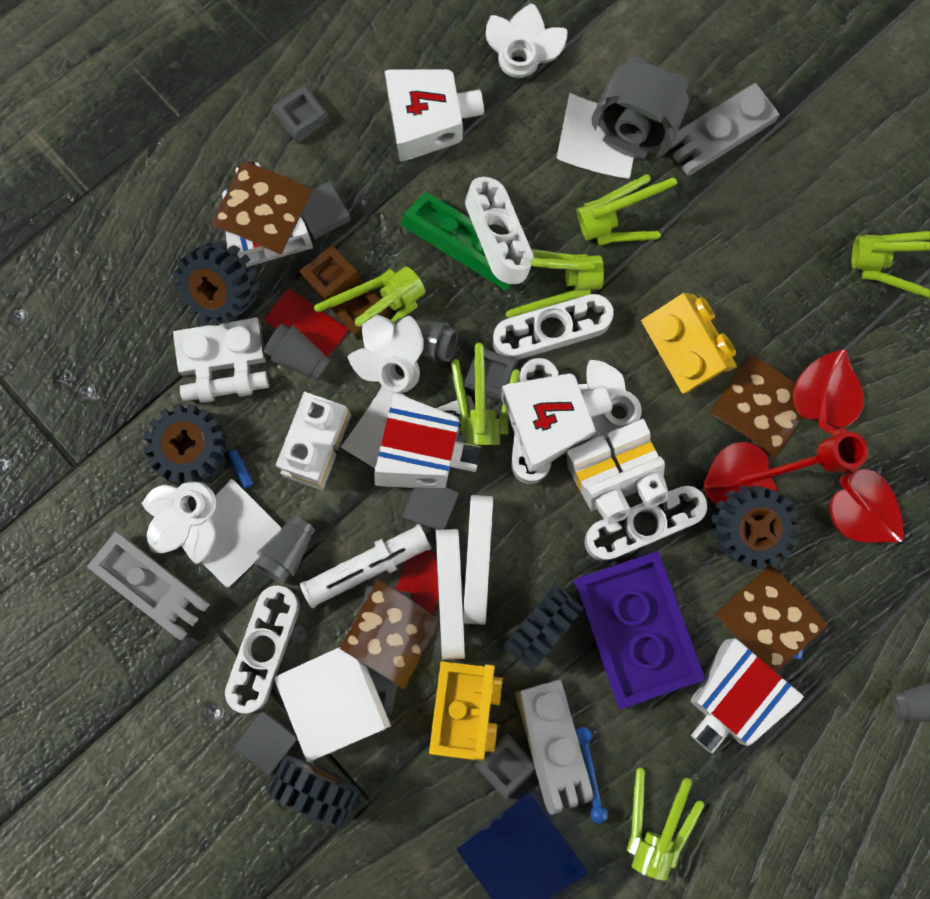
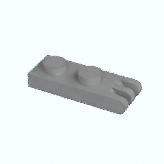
M755 82L678 130L669 150L681 143L684 144L683 147L673 154V157L677 163H680L693 156L694 159L682 168L685 174L689 176L776 122L779 113Z
M116 531L87 566L97 576L181 641L187 635V632L182 626L174 622L178 616L191 626H194L199 619L186 606L191 602L197 609L205 612L210 605L195 591Z
M561 679L515 692L547 811L553 815L562 811V804L566 809H570L578 805V800L582 804L592 801L593 791Z

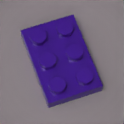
M658 551L573 580L617 709H623L705 680Z

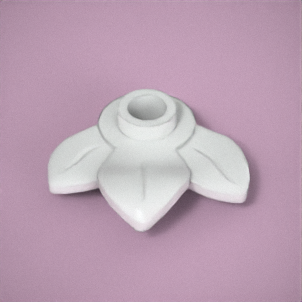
M529 4L520 10L510 22L499 16L491 15L486 27V38L488 44L499 53L501 69L511 77L523 78L531 75L537 69L538 64L553 61L561 54L567 41V29L560 27L545 29L538 9L534 4ZM516 56H521L526 61L516 62L512 59Z
M376 315L362 325L365 348L358 349L349 354L348 360L355 372L366 381H379L386 390L391 392H407L419 380L420 371L416 361L424 348L421 330L411 316L403 318L395 326L389 319ZM396 364L403 369L405 377L400 376L396 372Z
M590 360L586 371L587 384L578 385L581 393L604 386L609 394L612 408L621 406L627 413L624 419H616L611 411L591 417L595 433L589 441L604 436L606 440L608 433L639 421L641 405L632 393L625 390L624 378L616 368L601 361Z
M199 481L183 483L179 487L165 484L152 489L142 503L145 510L155 516L149 524L147 531V542L151 552L166 553L182 546L195 564L202 562L210 553L216 539V530L211 520L216 508V497L213 491L206 484ZM190 496L196 500L197 505L194 511L188 505Z

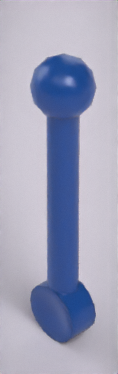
M580 727L575 731L593 791V809L590 812V817L594 823L603 824L608 819V811L601 803L590 753L589 742L592 739V734L587 728Z

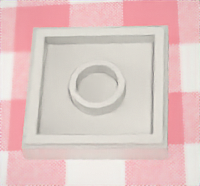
M340 647L274 677L307 763L391 726L367 666L340 650Z

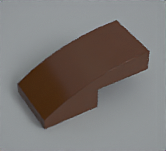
M332 245L300 270L303 278L322 301L364 284L358 272ZM369 291L329 309L349 332L359 340L363 337L362 326H356L354 323L355 319L380 299L372 291ZM385 308L377 315L386 318L390 313L388 308Z

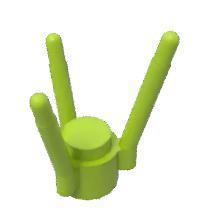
M646 174L598 200L577 208V216L585 240L588 241L596 238L598 246L611 242L659 239L661 237L659 231L611 233V228L618 227L615 211L669 189L677 184V180L670 178L625 196L651 180L650 175Z
M930 231L881 236L858 235L852 250V269L862 270V279L877 280L930 299V289L880 272L882 267L889 268L891 266L894 252L930 251V242H925L930 240Z
M531 249L534 256L530 262L532 266L565 269L566 286H574V290L508 310L506 316L512 318L590 295L593 289H602L604 280L602 257Z
M405 266L396 273L389 269L376 279L316 304L314 310L321 312L384 286L380 289L383 298L357 317L354 323L356 326H362L389 306L393 310L400 308L390 320L395 324L398 318H405L406 315L418 307L416 300L425 294V288L416 273L409 267Z
M477 343L475 345L474 360L475 410H471V412H469L459 360L453 359L451 361L461 416V434H466L467 444L500 445V435H508L509 417L504 403L499 419H496L497 410H485L484 346L482 343ZM515 369L512 371L509 384L519 381V370Z
M640 767L636 770L632 830L627 851L635 855L631 866L633 869L649 877L667 881L670 868L676 867L679 854L704 808V803L701 800L695 803L675 840L672 841L671 839L692 785V781L689 778H684L662 835L647 831L645 839H643L645 770Z

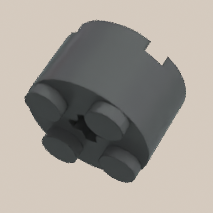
M637 56L629 57L625 64L613 71L592 114V125L595 131L599 126L605 133L603 141L621 154L637 159H645L647 153L658 152L657 157H661L669 151L688 109L689 98L686 91L689 84L679 74L668 73L659 67L648 64L643 58Z

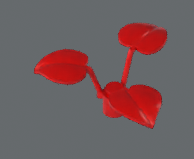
M846 350L832 352L811 363L800 374L794 386L793 402L797 413L807 420H819V429L832 435V437L823 440L819 444L816 456L769 469L768 457L761 448L748 442L734 443L725 447L715 457L704 482L706 494L715 504H718L720 500L723 502L728 500L725 494L729 491L738 492V487L745 485L753 487V485L777 491L771 477L820 464L828 472L838 473L844 471L839 480L843 489L836 492L830 502L831 519L839 533L852 541L860 543H896L904 540L900 508L890 485L877 472L869 469L859 470L858 468L866 461L868 456V447L865 440L859 434L847 432L845 428H841L852 424L859 417L863 408L862 388L851 367Z

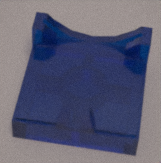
M529 790L456 848L491 899H551L564 888L582 879L589 873Z

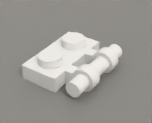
M258 317L232 321L227 324L222 323L219 326L208 325L173 331L178 372L182 376L196 374V383L180 385V395L183 402L199 400L200 403L215 401L217 396L238 393L239 397L253 395V390L269 388L266 371L250 372V365L266 362L261 323ZM229 368L235 369L233 377L213 380L212 371Z

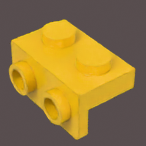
M682 293L641 320L682 394L689 393L720 373L731 371L737 367L732 358L736 355L734 346L724 333L718 334L711 322L715 318L712 308L702 296L697 298L695 294Z
M441 661L429 750L430 755L484 761L485 751H495L497 724L489 723L491 704L500 705L503 680L502 677H494L495 665L485 664L484 667Z

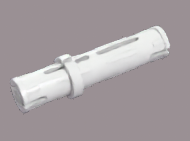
M417 524L415 527L386 542L382 538L374 542L376 547L346 562L340 563L336 567L306 582H301V590L310 607L313 609L316 605L386 570L392 573L398 570L396 565L426 550L432 549L421 525Z

